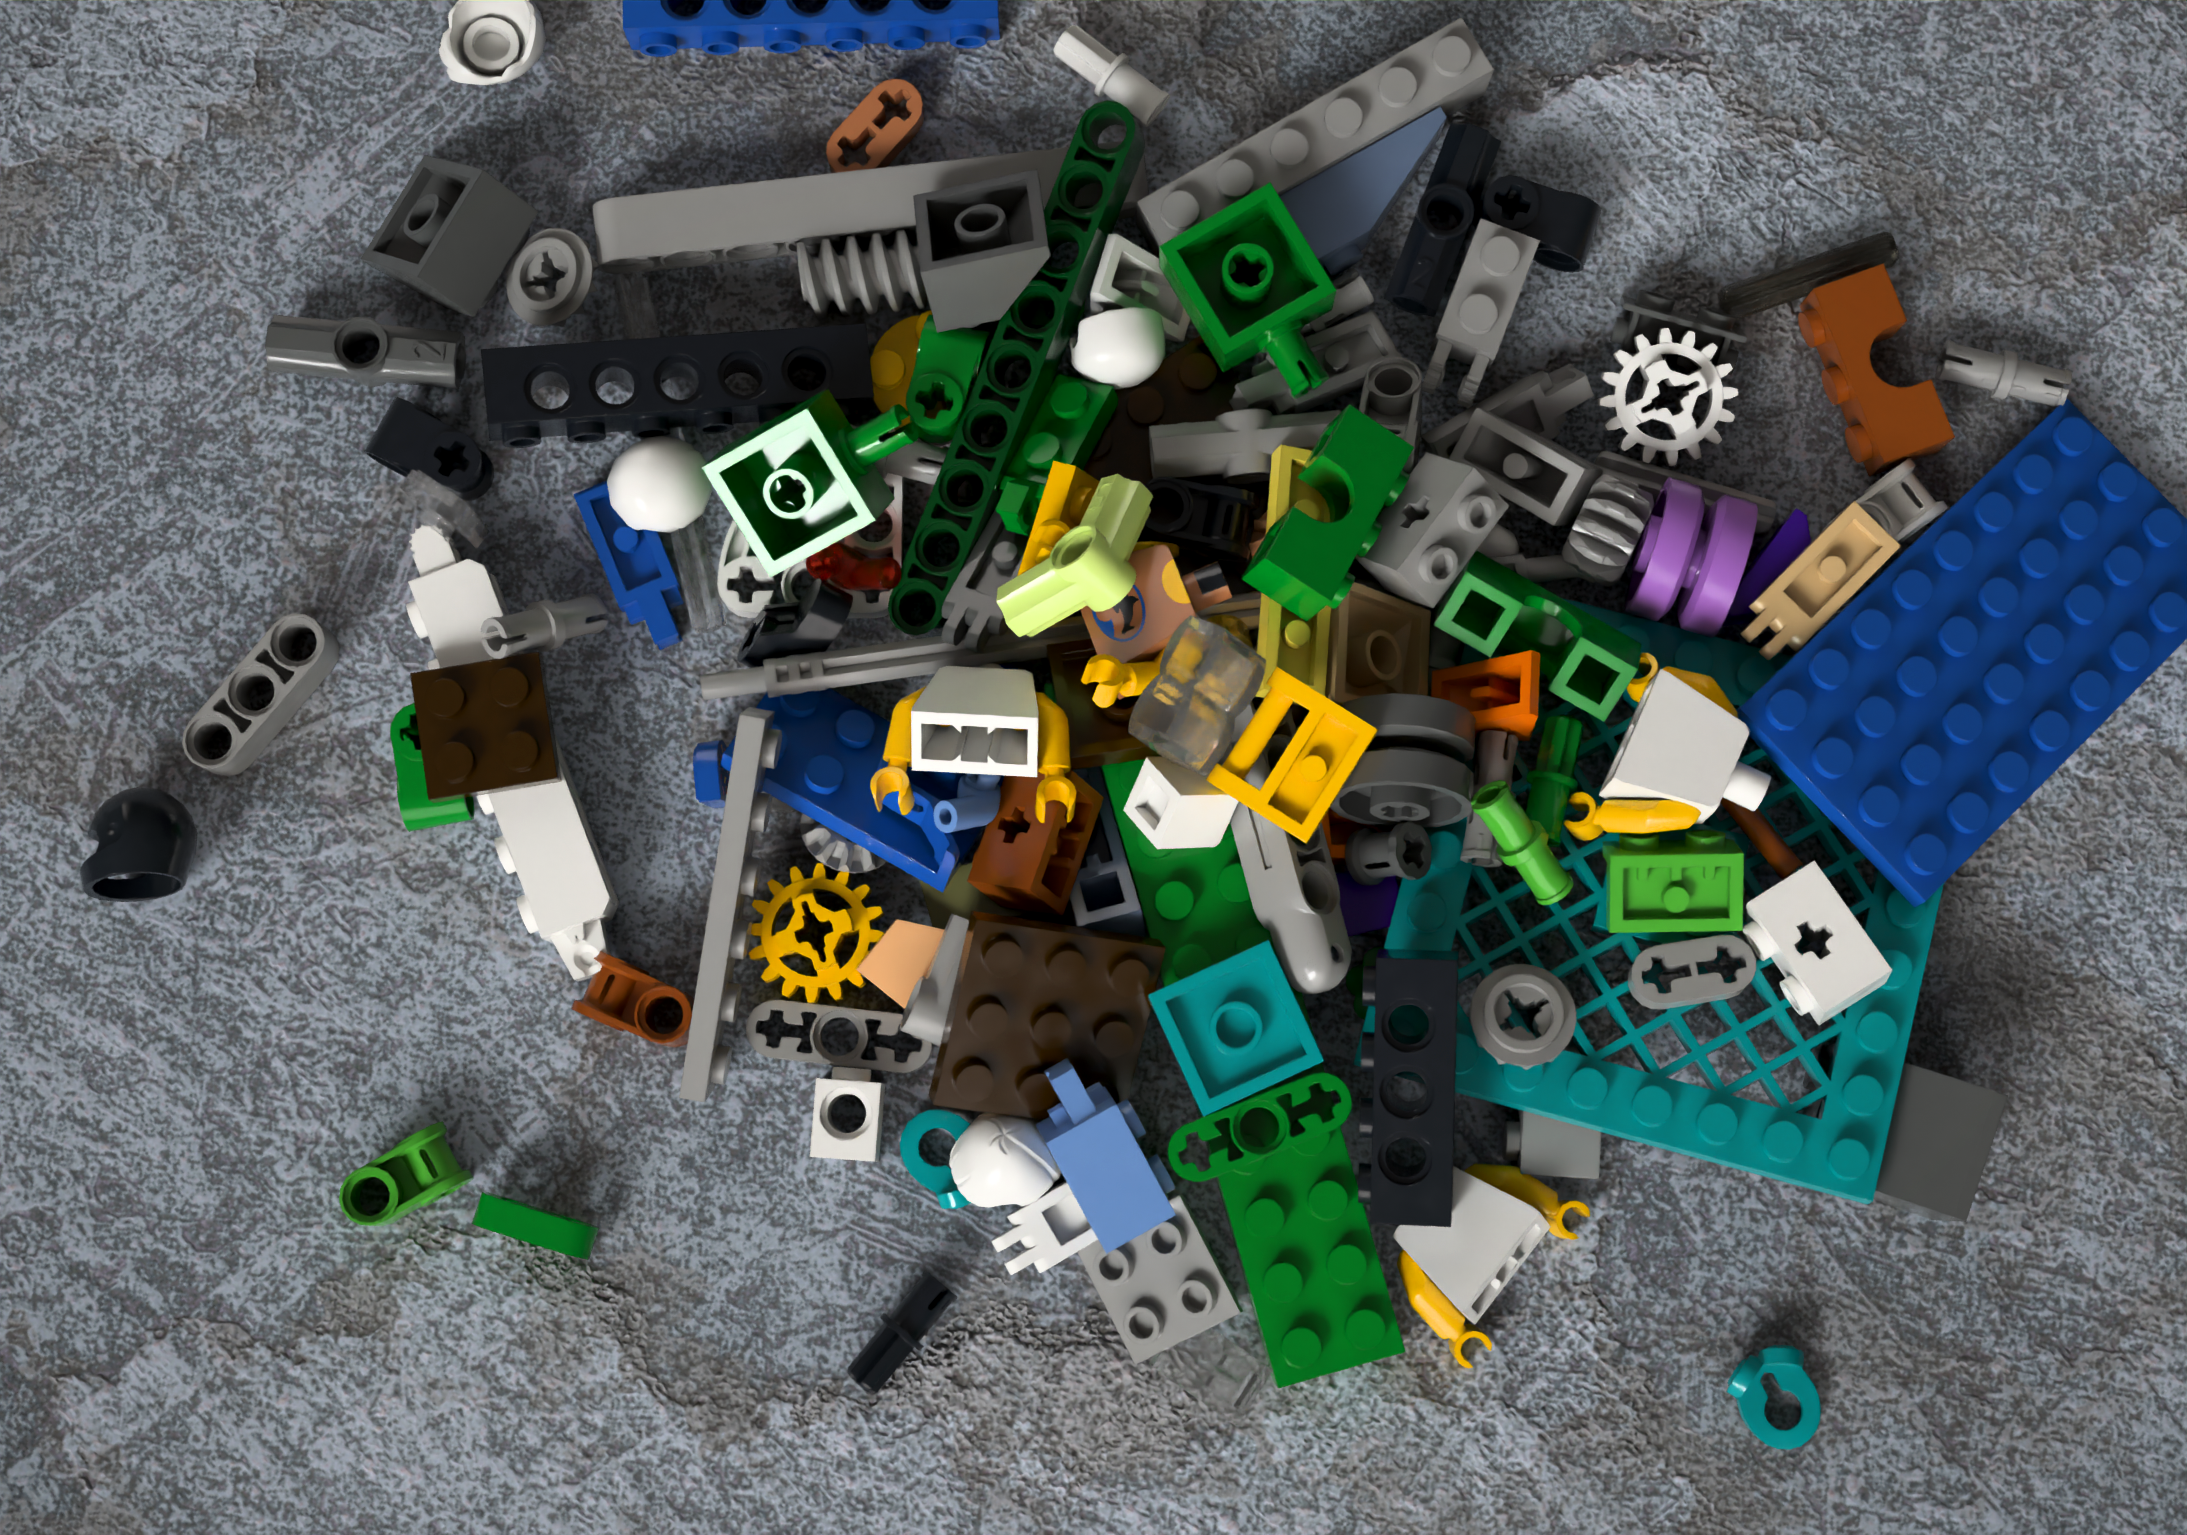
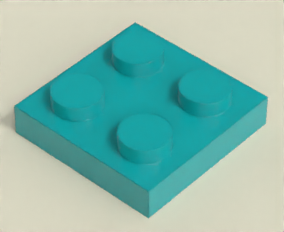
M1269 940L1148 995V999L1202 1117L1324 1061Z

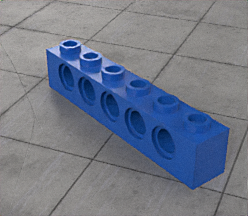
M622 0L623 30L631 50H640L641 53L654 57L670 56L675 54L677 49L702 48L704 52L713 55H729L738 52L739 47H764L769 52L784 54L796 52L801 49L802 45H826L828 49L833 51L851 52L861 49L863 44L888 43L889 47L898 50L919 49L925 45V42H950L954 47L971 49L982 47L990 40H1000L999 0H952L948 6L940 10H931L921 4L922 0H890L885 8L876 12L862 9L859 6L862 0H828L827 5L816 13L800 11L798 5L802 0H764L766 4L762 10L752 15H743L736 11L737 6L743 0H700L704 3L701 10L688 17L679 16L674 13L676 7L685 0Z

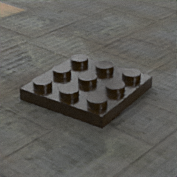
M971 911L929 1091V1097L933 1105L1044 1120L1050 1117L1047 1110L1061 1103L1044 1070L1066 1058L1074 1067L1085 1089L1100 1082L1102 1087L1107 1089L1116 1104L1128 1099L1151 1009L1148 995L1155 992L1166 949L1159 939Z

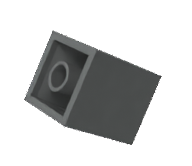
M1835 1043L1826 1045L1823 1053L1818 1051L1814 1053L1815 1058L1827 1077ZM1904 1062L1874 1199L1929 1220L1966 1222L2008 1095ZM1806 1072L1803 1087L1809 1089L1811 1093L1817 1088ZM1822 1099L1805 1108L1803 1115L1818 1118Z

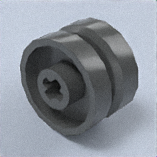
M1396 693L1364 696L1347 701L1341 705L1347 711L1378 729V732L1330 808L1334 812L1357 823L1383 828H1394V826L1401 822H1412L1415 825H1421L1423 828L1440 827L1459 822L1471 814L1474 774L1465 763L1473 759L1476 718L1467 708L1445 699L1425 695Z

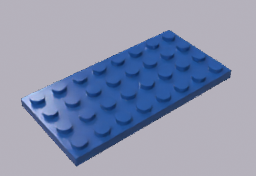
M2066 399L2063 406L2059 405L2050 412L1736 710L1738 712V719L1750 729L1749 736L1915 908L1926 902L2187 639V519Z

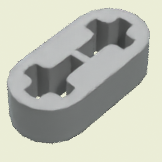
M1717 935L1655 945L1645 949L1634 960L1628 973V987L1632 996L1641 1005L1650 1009H1669L1729 999L1739 995L1752 981L1756 972V958L1752 948L1744 940L1733 935ZM1717 951H1724L1728 961H1739L1741 966L1731 977V983H1724L1722 975L1717 972L1699 975L1697 968L1712 964L1717 958ZM1652 962H1660L1664 972L1685 970L1686 977L1676 978L1669 983L1666 994L1658 993V988L1654 983L1644 984L1642 979L1652 968Z

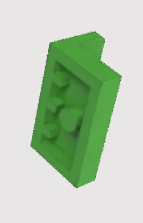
M1717 830L1688 831L1685 833V840H1659V834L1654 832L1645 834L1620 833L1619 841H1604L1603 857L1607 862L1606 927L1609 933L1743 931L1744 853L1734 840L1725 839L1726 834Z

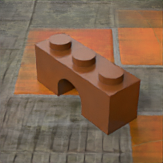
M1884 263L1814 288L1800 304L1802 312L1798 315L1799 327L1806 344L1810 348L1816 347L1825 368L1821 373L1823 387L1830 402L1833 405L1839 404L1848 424V427L1845 429V439L1853 459L1857 463L1863 462L1870 477L1895 468L1909 458L1914 461L1939 452L1955 436L1932 380L1930 379L1910 387H1896L1881 380L1871 365V346L1892 338L1907 322Z

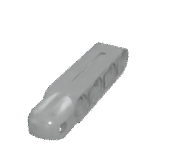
M1255 674L1212 691L1203 699L1201 708L1202 719L1214 764L1219 763L1223 765L1264 699L1254 696ZM1290 708L1245 778L1247 782L1258 789L1262 788L1297 732ZM1238 802L1230 819V824L1257 919L1264 928L1270 931L1276 957L1289 985L1304 994L1329 991L1336 987L1345 977L1350 965L1352 949L1339 905V885L1322 823L1319 824L1309 842L1304 843L1246 805ZM1331 946L1335 947L1339 953L1337 962L1332 958Z

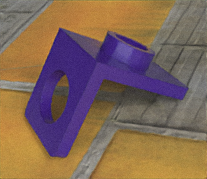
M1349 871L1337 873L1336 878L1340 892L1339 905L1348 937L1390 927L1399 893L1396 876L1385 877L1377 885L1362 886L1354 881Z

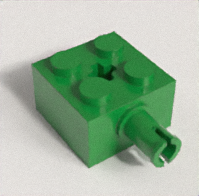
M1271 182L1159 246V267L1223 373L1259 352H1268L1291 389L1294 399L1308 394L1306 388L1309 386L1315 390L1329 379V375L1322 369L1300 331L1305 325L1332 310L1337 290ZM1242 270L1248 278L1258 274L1257 285L1249 287L1245 282L1235 283L1236 272Z
M826 389L726 445L702 467L770 578L876 521L895 499L874 463L902 447L918 441L919 435L914 420L890 432V430L902 424L901 420L910 415L902 405L896 404L890 407V410L854 429L851 427L830 390ZM799 479L802 484L798 486L794 480Z

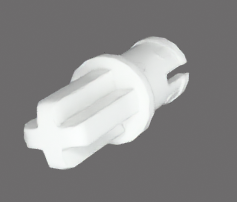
M1071 25L1061 34L1054 47L1056 57L1096 86L1094 94L1098 97L1106 94L1115 102L1127 107L1130 113L1137 117L1146 127L1151 125L1159 116L1170 98V94L1159 89L1128 64L1129 57L1125 53L1117 56L1079 26Z

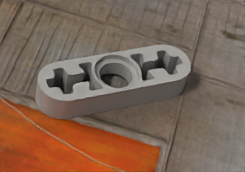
M768 1000L753 1009L746 1023L747 1039L753 1049L763 1056L780 1060L907 1074L918 1071L927 1064L934 1046L930 1042L912 1036L917 1040H922V1048L920 1052H910L907 1062H897V1055L894 1050L875 1047L877 1058L875 1061L864 1060L863 1057L870 1043L868 1021H881L876 1033L877 1035L889 1037L899 1035L903 1014L785 1000ZM775 1011H782L784 1022L794 1026L806 1027L804 1014H817L810 1030L812 1053H801L800 1049L804 1039L795 1037H782L778 1048L769 1047V1037L759 1033L760 1023L770 1022ZM837 1018L851 1020L859 1033L856 1047L850 1053L842 1056L832 1055L825 1049L822 1043L824 1027L830 1021Z

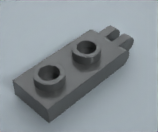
M996 508L942 606V617L947 619L942 631V641L957 646L969 628L965 638V648L976 653L983 651L992 634L1003 636L1009 628L1005 623L1000 607L996 603L997 589L1017 577L1030 534L1026 536L1007 531L1000 514L996 512Z

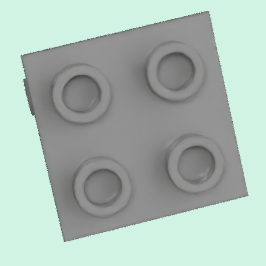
M1183 1194L1168 1200L1176 1214L1175 1216L1106 1254L1099 1240H1096L1077 1252L1135 1365L1243 1312Z

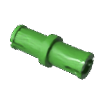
M1498 780L1485 785L1474 794L1471 799V807L1481 817L1497 840L1496 851L1506 865L1515 866L1534 893L1535 899L1539 904L1551 905L1558 902L1571 891L1574 882L1571 875L1564 870L1547 845L1549 835L1539 821L1529 819L1509 790L1510 787L1506 781Z

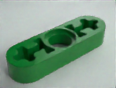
M1320 1072L1305 1076L1227 1107L1177 1129L1168 1143L1167 1156L1169 1163L1175 1173L1185 1180L1203 1182L1339 1128L1347 1120L1351 1111L1352 1100L1350 1091L1346 1084L1337 1076ZM1313 1084H1319L1323 1092L1335 1091L1339 1103L1334 1104L1330 1108L1332 1119L1322 1122L1321 1117L1317 1113L1299 1118L1296 1121L1302 1127L1303 1132L1293 1137L1290 1136L1288 1115L1276 1101V1098L1289 1094L1290 1107H1294L1311 1098L1309 1087ZM1250 1109H1267L1277 1119V1136L1271 1144L1265 1147H1254L1248 1144L1240 1133V1121L1243 1115ZM1227 1118L1229 1121L1230 1138L1235 1147L1242 1153V1157L1229 1161L1228 1149L1226 1147L1208 1156L1210 1167L1204 1171H1198L1194 1163L1182 1164L1178 1152L1187 1148L1185 1136L1196 1132L1201 1141H1208L1221 1136V1132L1214 1124L1216 1121Z

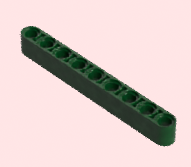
M1106 100L1095 103L1085 111L1080 119L1044 209L1051 256L1000 319L891 592L888 603L891 621L896 628L917 639L942 636L943 627L947 621L946 618L942 617L944 600L994 512L1002 495L1000 485L1003 476L1006 474L1048 394L1098 269L1108 234H1112L1142 159L1145 148L1144 134L1127 107L1118 102ZM1123 125L1127 128L1126 137L1116 148L1101 149L1098 147L1099 136L1107 127ZM1092 183L1102 185V197L1097 204L1087 209L1075 207V196L1079 189ZM1063 243H1077L1079 252L1074 263L1062 269L1053 268L1051 258L1055 249ZM1043 301L1054 302L1055 313L1050 323L1037 329L1029 328L1027 319L1032 307ZM1018 360H1029L1031 373L1028 380L1020 387H1006L1004 376L1009 365ZM993 419H1005L1007 434L1004 440L995 447H983L980 437L984 426ZM980 477L984 487L981 498L973 506L961 507L957 498L959 487L968 478ZM956 536L960 545L959 555L950 565L938 567L934 559L936 545L944 537ZM931 594L936 604L935 615L927 624L915 626L911 619V607L920 596Z

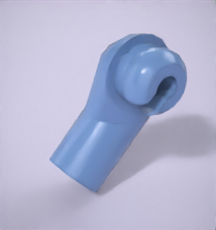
M966 773V775L961 776L958 783L957 798L940 801L934 808L933 817L936 827L944 833L985 826L992 822L998 813L1001 790L997 783L1001 775Z

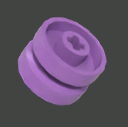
M1669 477L1656 499L1654 508L1641 533L1636 548L1627 589L1625 610L1628 613L1658 621L1671 609L1681 588L1677 606V616L1681 629L1713 638L1726 619L1741 581L1756 528L1758 507L1756 503L1724 494L1710 507L1701 526L1705 505L1701 487Z

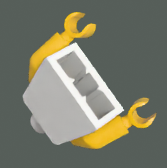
M1641 653L1638 670L1645 677L1640 679L1632 678L1626 688L1631 699L1639 703L1599 792V796L1608 800H1605L1599 806L1589 794L1576 792L1568 801L1575 810L1589 811L1588 816L1580 822L1569 820L1563 822L1570 833L1579 840L1588 841L1595 839L1603 831L1608 833L1645 834L1688 829L1693 824H1702L1716 811L1722 797L1754 812L1760 805L1770 784V775L1738 761L1750 729L1744 722L1738 719V712L1715 679L1711 676L1670 666L1660 669L1653 655Z
M994 663L982 664L978 667L945 666L938 669L927 686L902 698L893 709L883 754V760L888 762V766L878 770L870 780V789L878 812L882 810L885 796L895 791H899L898 804L901 814L907 815L911 812L915 798L906 771L907 767L912 766V770L1025 777H1037L1038 772L1045 774V779L1037 787L1035 806L1037 819L1044 823L1045 803L1051 800H1057L1066 805L1067 823L1073 819L1076 789L1075 785L1065 778L1064 773L1071 770L1068 718L1064 710L1046 694L1035 692L1033 674L1027 670L1004 669Z
M1475 1163L1464 1171L1453 1166L1451 1227L1399 1225L1393 1235V1238L1403 1248L1398 1256L1397 1267L1411 1307L1440 1338H1449L1450 1352L1458 1363L1465 1368H1473V1366L1461 1354L1462 1344L1465 1340L1475 1337L1479 1338L1489 1351L1492 1350L1490 1339L1475 1324L1549 1230L1554 1236L1559 1238L1578 1239L1579 1237L1575 1233L1568 1232L1564 1228L1562 1222L1563 1214L1567 1209L1571 1208L1582 1217H1590L1589 1208L1584 1203L1575 1200H1558L1556 1191L1532 1175L1521 1174L1520 1168L1516 1166ZM1465 1317H1466L1469 1321H1471L1474 1325H1472V1324H1464V1323H1465Z

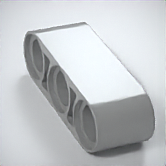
M293 613L283 616L274 623L189 721L183 732L182 745L190 761L219 776L230 777L246 770L334 669L339 659L340 649L338 641L332 632L305 614ZM315 633L317 642L313 654L306 660L293 661L291 649L294 641L302 634ZM272 681L274 697L270 704L264 709L252 710L249 700L253 688L261 682ZM228 729L232 737L229 751L223 757L212 760L208 753V743L211 737L220 730Z

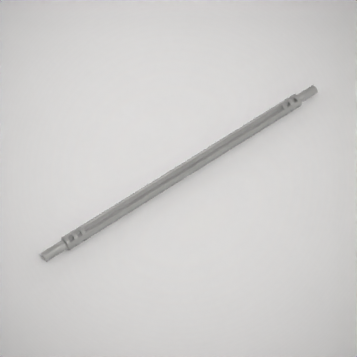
M1522 553L1505 557H1491V559L1533 583L1585 576L1564 562L1563 554L1525 559ZM1372 575L1355 577L1354 582L1416 606L1423 605L1386 591ZM1261 592L1232 595L1233 598L1197 612L1205 634L1212 635L1259 628ZM1445 592L1444 595L1441 597V599L1438 601V603L1442 601V599H1443V597L1445 596L1446 592ZM1083 616L1064 618L1033 637L1023 635L1019 638L1010 628H1008L1003 636L992 634L981 653L965 648L966 632L957 646L943 642L942 636L828 652H814L799 656L792 655L778 659H764V666L700 675L703 700L767 692L768 697L771 698L786 694L793 695L807 691H821L828 688L935 674L939 668L945 666L978 667L988 663L999 665L1047 658L1046 645L1090 639L1091 637Z

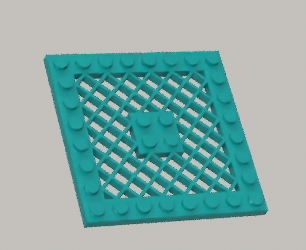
M1562 598L1641 643L1640 654L1650 653L1653 655L1660 669L1670 666L1711 676L1736 710L1792 658V656L1777 653L1767 661L1759 653L1761 648L1718 637L1709 638L1678 627ZM1465 643L1459 665L1515 654V652L1496 648L1492 656L1489 657ZM1541 669L1539 682L1547 678ZM1638 670L1633 678L1640 679L1645 677V675L1641 674ZM1625 689L1622 697L1634 714L1639 702L1631 699L1627 689ZM1568 701L1547 713L1540 702L1538 703V718L1531 737L1539 732L1543 735L1545 722L1549 716H1570L1580 711L1596 737L1580 745L1577 762L1602 748L1611 762H1613L1619 749L1616 740L1625 735L1632 717L1608 729L1604 721ZM1475 738L1473 759L1465 763L1472 773H1474L1477 738ZM1760 747L1739 759L1738 761L1751 767L1765 759L1768 760L1784 786L1764 797L1758 809L1790 849L1815 835L1817 836L1834 863L1823 869V873L1828 880L1838 874L1842 875L1859 902L1850 907V911L1855 918L1865 913L1862 928L1889 964L1892 972L1884 985L1844 1009L1842 1013L1840 1012L1827 1020L1831 1027L1805 1041L1786 1012L1792 1008L1787 998L1779 1001L1761 972L1775 964L1771 957L1765 961L1758 959L1756 961V972L1750 983L1766 1009L1740 1024L1725 999L1709 1002L1727 1032L1700 1046L1682 1016L1705 1003L1660 1009L1663 1013L1662 1015L1635 1029L1618 999L1630 993L1628 980L1611 989L1594 960L1621 945L1633 964L1636 957L1642 952L1637 943L1653 947L1655 945L1717 935H1733L1740 938L1737 934L1738 931L1609 933L1606 927L1607 866L1601 886L1585 860L1603 851L1604 841H1619L1620 833L1603 831L1605 835L1578 850L1567 830L1562 825L1559 847L1566 857L1559 860L1565 871L1571 868L1574 869L1590 896L1565 910H1562L1558 902L1551 905H1543L1551 918L1523 933L1508 909L1507 904L1532 890L1523 880L1499 894L1482 866L1472 865V861L1465 863L1460 860L1467 817L1456 823L1424 828L1432 845L1431 866L1427 874L1421 879L1408 880L1404 877L1402 878L1384 949L1451 951L1456 935L1472 961L1458 969L1459 984L1477 973L1484 979L1493 972L1490 967L1491 965L1516 951H1519L1526 964L1545 969L1530 943L1558 929L1575 957L1549 972L1560 980L1577 969L1582 968L1599 996L1576 1009V1026L1571 1039L1581 1054L1563 1050L1553 1062L1535 1065L1527 1070L1521 1066L1508 1063L1498 1064L1496 1059L1484 1048L1478 1047L1471 1023L1468 1022L1469 1017H1467L1457 1001L1456 1093L1867 1205L1873 1202L1944 883L1926 902L1915 908L1876 867L1871 889H1869L1854 866L1867 858L1859 850L1847 855L1830 826L1834 825L1826 815L1822 816L1816 805ZM1516 750L1513 772L1518 780L1512 783L1511 791L1516 796L1523 792H1526L1529 796L1531 784L1526 781L1529 769ZM1576 762L1573 779L1578 782L1577 791L1589 794L1601 806V800L1604 799L1599 796L1602 785L1593 789ZM1792 797L1809 825L1783 838L1766 810ZM1568 803L1564 821L1581 811L1575 810ZM1713 813L1703 824H1693L1688 829L1655 832L1659 834V840H1685V833L1692 830H1717L1726 834L1725 839L1734 840L1744 853L1743 888L1752 900L1764 892L1752 871L1767 863L1761 853L1745 860L1750 840L1746 835L1731 831L1738 827L1731 816L1720 822L1715 813ZM1472 874L1487 901L1460 916L1469 879ZM1596 907L1590 931L1611 937L1587 950L1570 921ZM1495 912L1511 940L1483 955L1467 927ZM1743 918V926H1745L1747 922ZM1802 934L1797 949L1801 955L1804 954L1801 948L1810 944ZM1717 951V958L1714 960V964L1720 962L1723 951ZM1660 962L1652 966L1648 974L1643 976L1642 979L1644 984L1654 983L1658 988V993L1666 994V990L1658 979L1660 975L1666 973L1662 970ZM1705 967L1697 968L1699 975L1708 973ZM1733 974L1723 979L1724 983H1731ZM1509 1000L1508 1005L1511 1009V1015L1508 1022L1512 1029L1522 1026L1530 1033L1514 1006L1516 1003L1512 1004ZM1414 1005L1400 1006L1390 1016L1393 1027L1399 1033L1406 1036L1418 1035L1429 1025L1425 1012ZM1368 1006L1362 1032L1375 1031V1006ZM1606 1007L1623 1037L1596 1052L1578 1022ZM1773 1019L1791 1049L1765 1064L1746 1033ZM1670 1024L1687 1054L1660 1069L1642 1039ZM1362 1032L1353 1065L1360 1067ZM1837 1036L1827 1077L1811 1050ZM1734 1041L1752 1072L1725 1087L1707 1056ZM1630 1046L1644 1071L1605 1060ZM1798 1058L1817 1089L1790 1104L1771 1073ZM1694 1064L1709 1089L1670 1079L1669 1077ZM1404 1071L1394 1075L1426 1084L1423 1078L1414 1072ZM1758 1081L1773 1106L1733 1095ZM1822 1099L1818 1118L1798 1113Z

